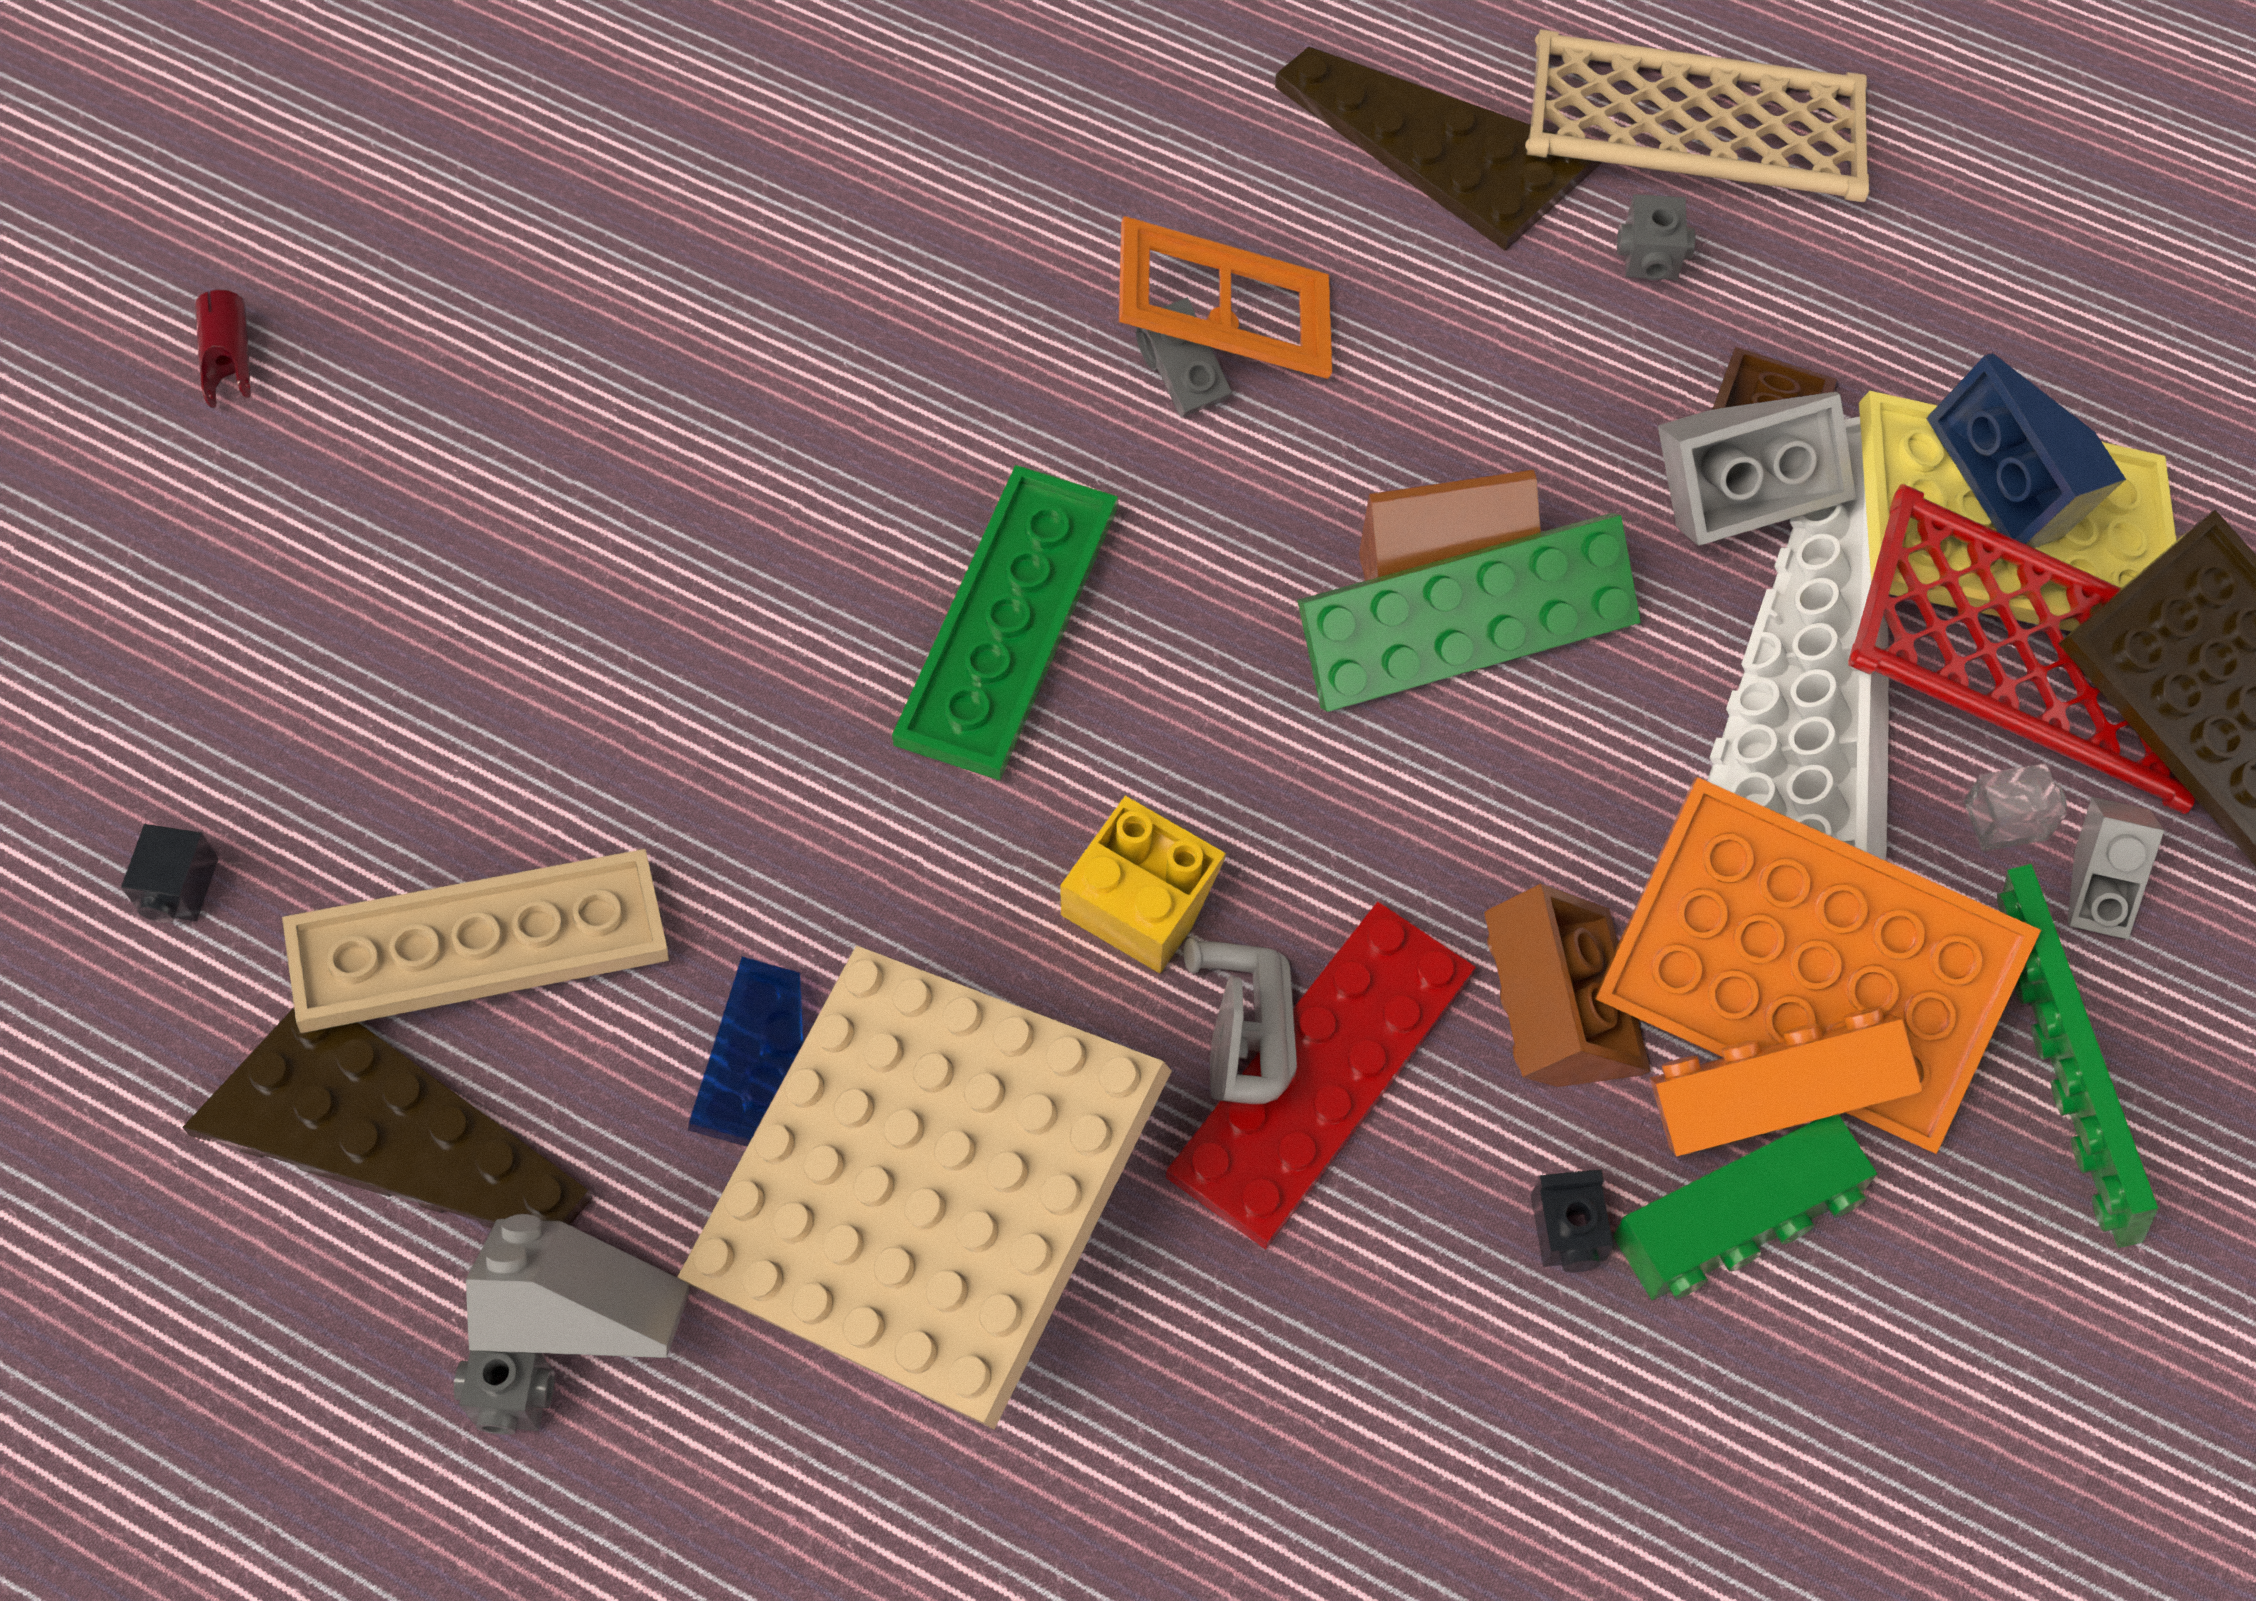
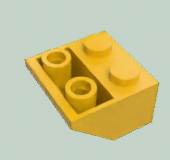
M1124 796L1061 883V916L1161 974L1192 929L1225 860L1226 853L1131 798Z

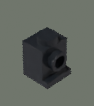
M1602 1169L1539 1176L1531 1193V1201L1543 1267L1562 1265L1563 1271L1576 1273L1595 1269L1600 1266V1261L1606 1260L1614 1245L1602 1188L1604 1182ZM1584 1215L1585 1225L1575 1226L1568 1221L1566 1216Z

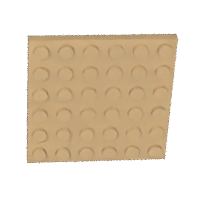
M856 945L683 1265L678 1278L705 1293L995 1430L1172 1070L1162 1060Z

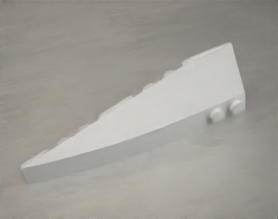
M1860 417L1845 419L1844 422L1856 499L1790 519L1793 529L1787 547L1781 548L1774 566L1777 576L1773 588L1766 590L1741 664L1745 671L1738 691L1732 690L1726 708L1729 718L1722 738H1716L1710 755L1713 766L1707 781L1886 861L1888 677L1875 671L1869 675L1848 665L1852 645L1855 643L1871 585ZM1884 616L1882 617L1875 646L1883 650L1888 647V624Z

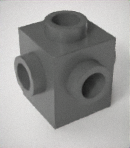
M1633 194L1626 223L1619 225L1617 234V255L1625 256L1626 277L1646 278L1649 280H1678L1684 259H1692L1695 248V228L1687 227L1686 197Z
M470 1350L468 1361H460L454 1380L455 1400L460 1401L459 1406L480 1431L498 1435H512L516 1433V1429L539 1431L543 1408H549L553 1397L555 1385L554 1369H551L542 1353ZM498 1376H508L503 1383L496 1385Z

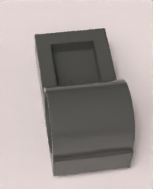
M1188 297L1162 307L1197 317ZM1136 327V339L1140 352L1150 369L1159 371L1180 418L1220 403L1230 397L1232 391L1211 347Z

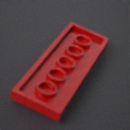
M1377 901L1293 1008L1297 1068L1288 1088L1278 1099L1265 1104L1220 1101L1167 1168L1166 1179L1266 1250L1471 980L1476 967ZM1260 1051L1242 1075L1261 1077Z

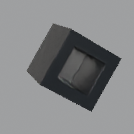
M144 824L121 888L136 907L137 912L146 919L159 923H171L174 918L197 922L219 858L202 832Z

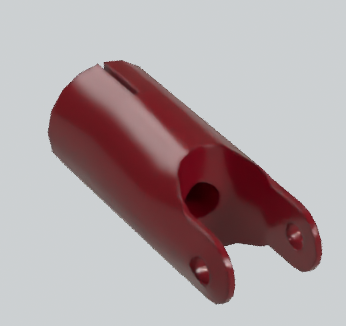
M210 290V294L207 291L201 294L195 302L202 394L208 406L215 408L218 384L223 378L236 373L238 388L245 398L251 396L246 310L243 298L229 290Z

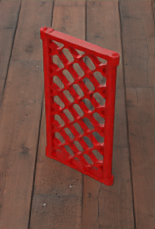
M1901 484L1893 496L1889 511L1890 516L1855 643H1853L1848 665L1869 675L1874 671L2161 798L2162 804L2182 814L2188 813L2194 805V796L2177 777L2175 779L2169 777L2170 769L2140 736L2139 738L2145 748L2143 758L2135 762L2119 755L2120 746L2116 738V731L2126 725H2131L2126 720L2116 725L2107 721L2097 702V695L2100 693V690L2089 686L2081 669L2058 644L2064 639L2059 629L2061 621L2075 618L2081 624L2090 616V609L2098 603L2103 605L2121 588L1924 498L1923 492L1906 484ZM1909 518L1918 521L1917 530L1921 537V543L1910 548L1902 547ZM1950 535L1967 543V553L1971 560V566L1960 571L1953 570L1940 548V542ZM1920 550L1928 552L1939 572V580L1929 584H1922L1913 571L1908 556ZM2000 558L2016 565L2021 588L2009 594L2002 592L1990 570L1991 563ZM1897 566L1908 587V592L1892 598L1888 595ZM1969 573L1977 574L1989 594V603L1979 607L1970 605L1959 584V578ZM2051 581L2067 588L2066 597L2070 605L2068 613L2055 616L2050 612L2040 593V588L2043 584ZM1938 586L1945 587L1958 609V616L1946 621L1939 619L1927 598V591ZM2021 595L2026 596L2030 600L2039 617V625L2028 630L2019 626L2009 607V601ZM1905 600L1914 601L1926 622V629L1916 634L1907 633L1895 611V605ZM1987 609L1996 610L2008 631V638L1999 643L1990 642L1978 621V613ZM1883 616L1894 635V643L1885 650L1875 646ZM1957 622L1964 623L1967 626L1977 646V651L1966 657L1957 655L1946 634V627ZM2038 631H2043L2048 635L2058 654L2057 662L2048 666H2043L2037 661L2028 643V636ZM1924 636L1934 638L1945 659L1944 667L1933 672L1917 665L1918 657L1914 648L1915 640ZM2006 645L2016 647L2027 668V674L2016 680L2010 679L2006 675L1996 655L1997 649ZM1976 658L1982 659L1986 663L1996 683L1995 689L1986 695L1968 687L1969 680L1965 671V663ZM2057 667L2064 668L2076 688V698L2067 702L2058 700L2047 680L2048 671ZM2025 681L2033 682L2045 702L2046 710L2044 713L2034 717L2020 711L2019 699L2015 692L2016 685ZM2076 703L2085 706L2096 727L2095 734L2087 740L2069 732L2070 724L2066 716V708Z

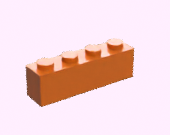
M1880 1007L1869 1008L1845 1015L1844 1021L1846 1026L1822 1032L1818 1023L1804 1025L1783 1032L1785 1042L1761 1048L1759 1040H1749L1722 1048L1724 1058L1700 1064L1698 1056H1689L1662 1064L1664 1074L1650 1077L1670 1150L1677 1157L1923 1092L1903 1020L1892 1014L1883 1015Z

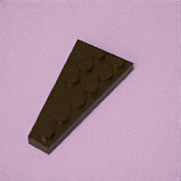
M1309 46L1276 73L1275 88L1504 251L1601 164L1598 161L1549 154L1546 157L1527 155L1525 144L1529 139L1531 124ZM1543 129V132H1544V133L1556 134V133H1553V132H1550V131H1548V130Z
M294 1007L182 1127L191 1137L208 1142L215 1140L237 1147L243 1153L260 1158L264 1155L296 1165L300 1170L387 1197L394 1195L419 1203L423 1208L439 1213L446 1211L479 1221L482 1226L493 1228L497 1219H506L520 1214L533 1215L541 1221H561L570 1226L592 1200L588 1189L360 1023L355 1022L300 1033L296 1023Z

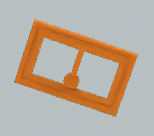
M1123 216L1121 221L1119 322L1328 379L1332 374L1329 274ZM1150 250L1219 269V307L1213 308L1206 320L1149 304ZM1231 273L1299 292L1300 346L1238 329L1239 320L1231 311Z

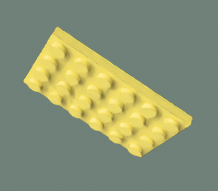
M1869 391L1859 402L1871 581L1890 516L1889 511L1893 496L1901 484H1906L1923 492L1924 498L1997 531L1926 419L1937 405ZM2102 442L2126 480L2063 538L2035 549L2122 588L2176 541L2167 465L2164 455ZM1909 518L1902 547L1910 548L1921 543V537L1917 530V520ZM1949 535L1940 542V548L1950 567L1955 571L1970 567L1971 560L1967 553L1968 544ZM1920 550L1908 556L1909 563L1922 584H1929L1939 580V572L1928 552ZM2000 558L1991 563L1990 570L2002 592L2009 594L2021 588L2016 565ZM1896 566L1889 594L1901 596L1908 592V587ZM1969 573L1959 578V584L1970 605L1979 607L1989 603V594L1977 574ZM2048 581L2041 586L2040 593L2050 612L2055 616L2068 613L2070 605L2066 597L2067 588ZM1938 586L1927 591V598L1930 603L1957 608L1945 587ZM2021 595L2009 601V607L2016 620L2039 625V617L2026 596ZM2098 603L2097 605L2092 607L2090 609V615L2094 613L2099 607H2101L2102 604ZM1987 609L1983 612H1980L1984 614L1999 616L1998 612L1994 609ZM2068 618L2059 623V629L2073 631L2080 624L2075 618Z

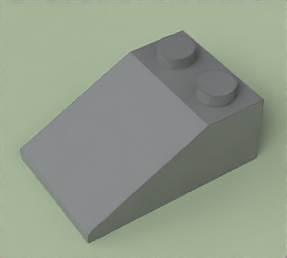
M1837 392L1713 409L1658 425L1676 528L1698 546L1856 499L1841 396Z
M528 1214L497 1219L466 1278L469 1350L667 1358L689 1296V1284L561 1221H541L538 1217Z

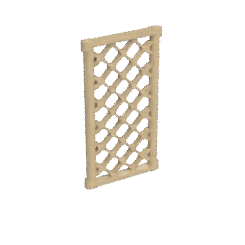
M1542 29L1539 30V34L1535 38L1537 61L1530 135L1525 144L1527 155L1546 157L1549 154L1844 196V200L1863 203L1869 195L1866 136L1867 78L1864 74L1847 72L1846 75L1791 68L1558 35L1559 32ZM1549 55L1562 56L1565 64L1557 68H1549ZM1589 60L1611 63L1615 71L1606 75H1599L1589 68L1587 64ZM1639 67L1661 70L1664 78L1656 82H1649L1640 76L1637 70ZM1575 73L1585 79L1588 84L1574 88L1561 78ZM1688 74L1710 77L1714 85L1706 89H1699L1686 80ZM1625 80L1637 88L1638 91L1624 95L1612 87L1611 84ZM1737 81L1759 84L1763 92L1756 96H1748L1735 85ZM1546 86L1553 87L1563 96L1554 100H1546ZM1669 87H1675L1688 96V98L1680 102H1674L1662 94L1661 91ZM1787 88L1809 91L1813 99L1806 103H1798L1785 92ZM1593 93H1601L1612 103L1599 108L1584 97ZM1719 94H1725L1738 105L1730 109H1724L1711 100V98ZM1836 95L1850 97V110L1835 100ZM1643 100H1651L1662 111L1649 115L1634 104ZM1768 101H1774L1788 112L1780 116H1774L1760 105ZM1572 105L1581 110L1586 116L1578 120H1570L1558 110ZM1692 107H1700L1709 113L1712 118L1699 122L1685 111ZM1818 108H1824L1838 119L1831 123H1824L1810 112ZM1622 112L1637 123L1623 128L1608 117ZM1742 114H1750L1763 125L1755 129H1749L1735 118ZM1544 118L1550 119L1560 128L1557 134L1543 132ZM1672 119L1680 123L1687 130L1678 135H1673L1659 124ZM1793 121H1800L1814 132L1806 136H1799L1785 125ZM1597 125L1611 136L1608 141L1587 139L1582 130L1589 126ZM1717 127H1725L1735 134L1737 138L1729 142H1723L1709 131ZM1843 128H1850L1851 143L1847 142L1836 132ZM1647 132L1659 140L1661 144L1659 149L1636 146V141L1632 137ZM1767 134H1775L1788 145L1780 149H1773L1760 138ZM1696 139L1702 141L1712 151L1710 156L1687 153V149L1683 144ZM1817 141H1826L1839 152L1832 156H1824L1810 145ZM1741 147H1750L1761 155L1763 159L1761 163L1738 160V156L1734 151ZM1792 154H1800L1814 164L1812 170L1789 167V163L1785 158ZM1843 161H1851V176L1841 175L1836 165Z

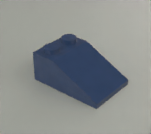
M1994 353L1984 355L1926 418L1996 530L2033 548L2063 538L2126 480L2095 431Z

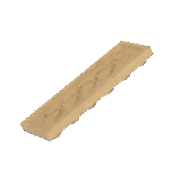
M646 849L282 917L295 1017L300 1033L669 961Z

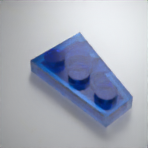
M741 957L688 1123V1131L748 1147L803 1045L800 972Z

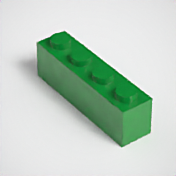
M1839 1114L1815 1120L1624 1216L1613 1238L1652 1301L1669 1292L1673 1294L1675 1299H1680L1702 1287L1708 1281L1706 1273L1722 1265H1725L1729 1272L1735 1271L1752 1262L1762 1253L1759 1246L1775 1238H1778L1782 1245L1788 1244L1803 1236L1815 1226L1811 1221L1812 1219L1828 1211L1832 1213L1834 1218H1838L1854 1210L1866 1201L1867 1198L1863 1192L1878 1173Z

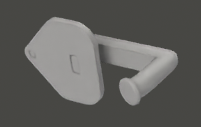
M1194 938L1187 939L1184 944L1183 956L1186 968L1190 973L1195 974L1201 968L1253 973L1255 1022L1243 1021L1241 977L1230 976L1228 978L1211 1044V1098L1246 1104H1265L1278 1099L1288 1088L1297 1068L1291 975L1288 960L1284 955L1271 948L1224 942H1197ZM1248 1050L1260 1051L1261 1077L1237 1074L1238 1059H1246Z

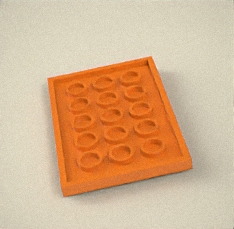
M1695 777L1594 998L1721 1057H1724L1722 1048L1732 1044L1759 1040L1760 1047L1763 1048L1785 1042L1783 1032L1818 1023L1823 1032L1846 1026L1844 1016L1847 1014L1880 1007L1883 1015L1892 1014L1903 1020L1923 1092L1845 1113L1937 1154L2041 930L1706 780Z

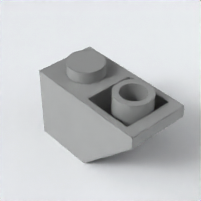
M2091 797L2074 852L2067 921L2069 926L2129 940L2164 833V829L2150 809Z

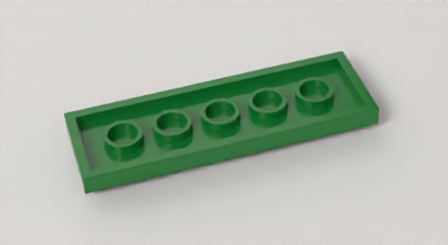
M1014 466L892 733L893 746L999 781L1001 780L1117 512L1118 496L1025 467Z
M1616 513L1601 515L1297 600L1320 708L1326 712L1641 623L1622 517Z
M2032 864L2008 869L2003 892L1997 894L1999 911L2041 930L2014 988L2021 1004H2031L2037 1023L2031 1025L2035 1048L2042 1060L2050 1058L2057 1079L2051 1080L2055 1104L2062 1116L2070 1114L2078 1136L2071 1138L2076 1163L2082 1173L2091 1172L2098 1194L2092 1195L2096 1219L2103 1232L2112 1230L2118 1248L2143 1243L2159 1208Z

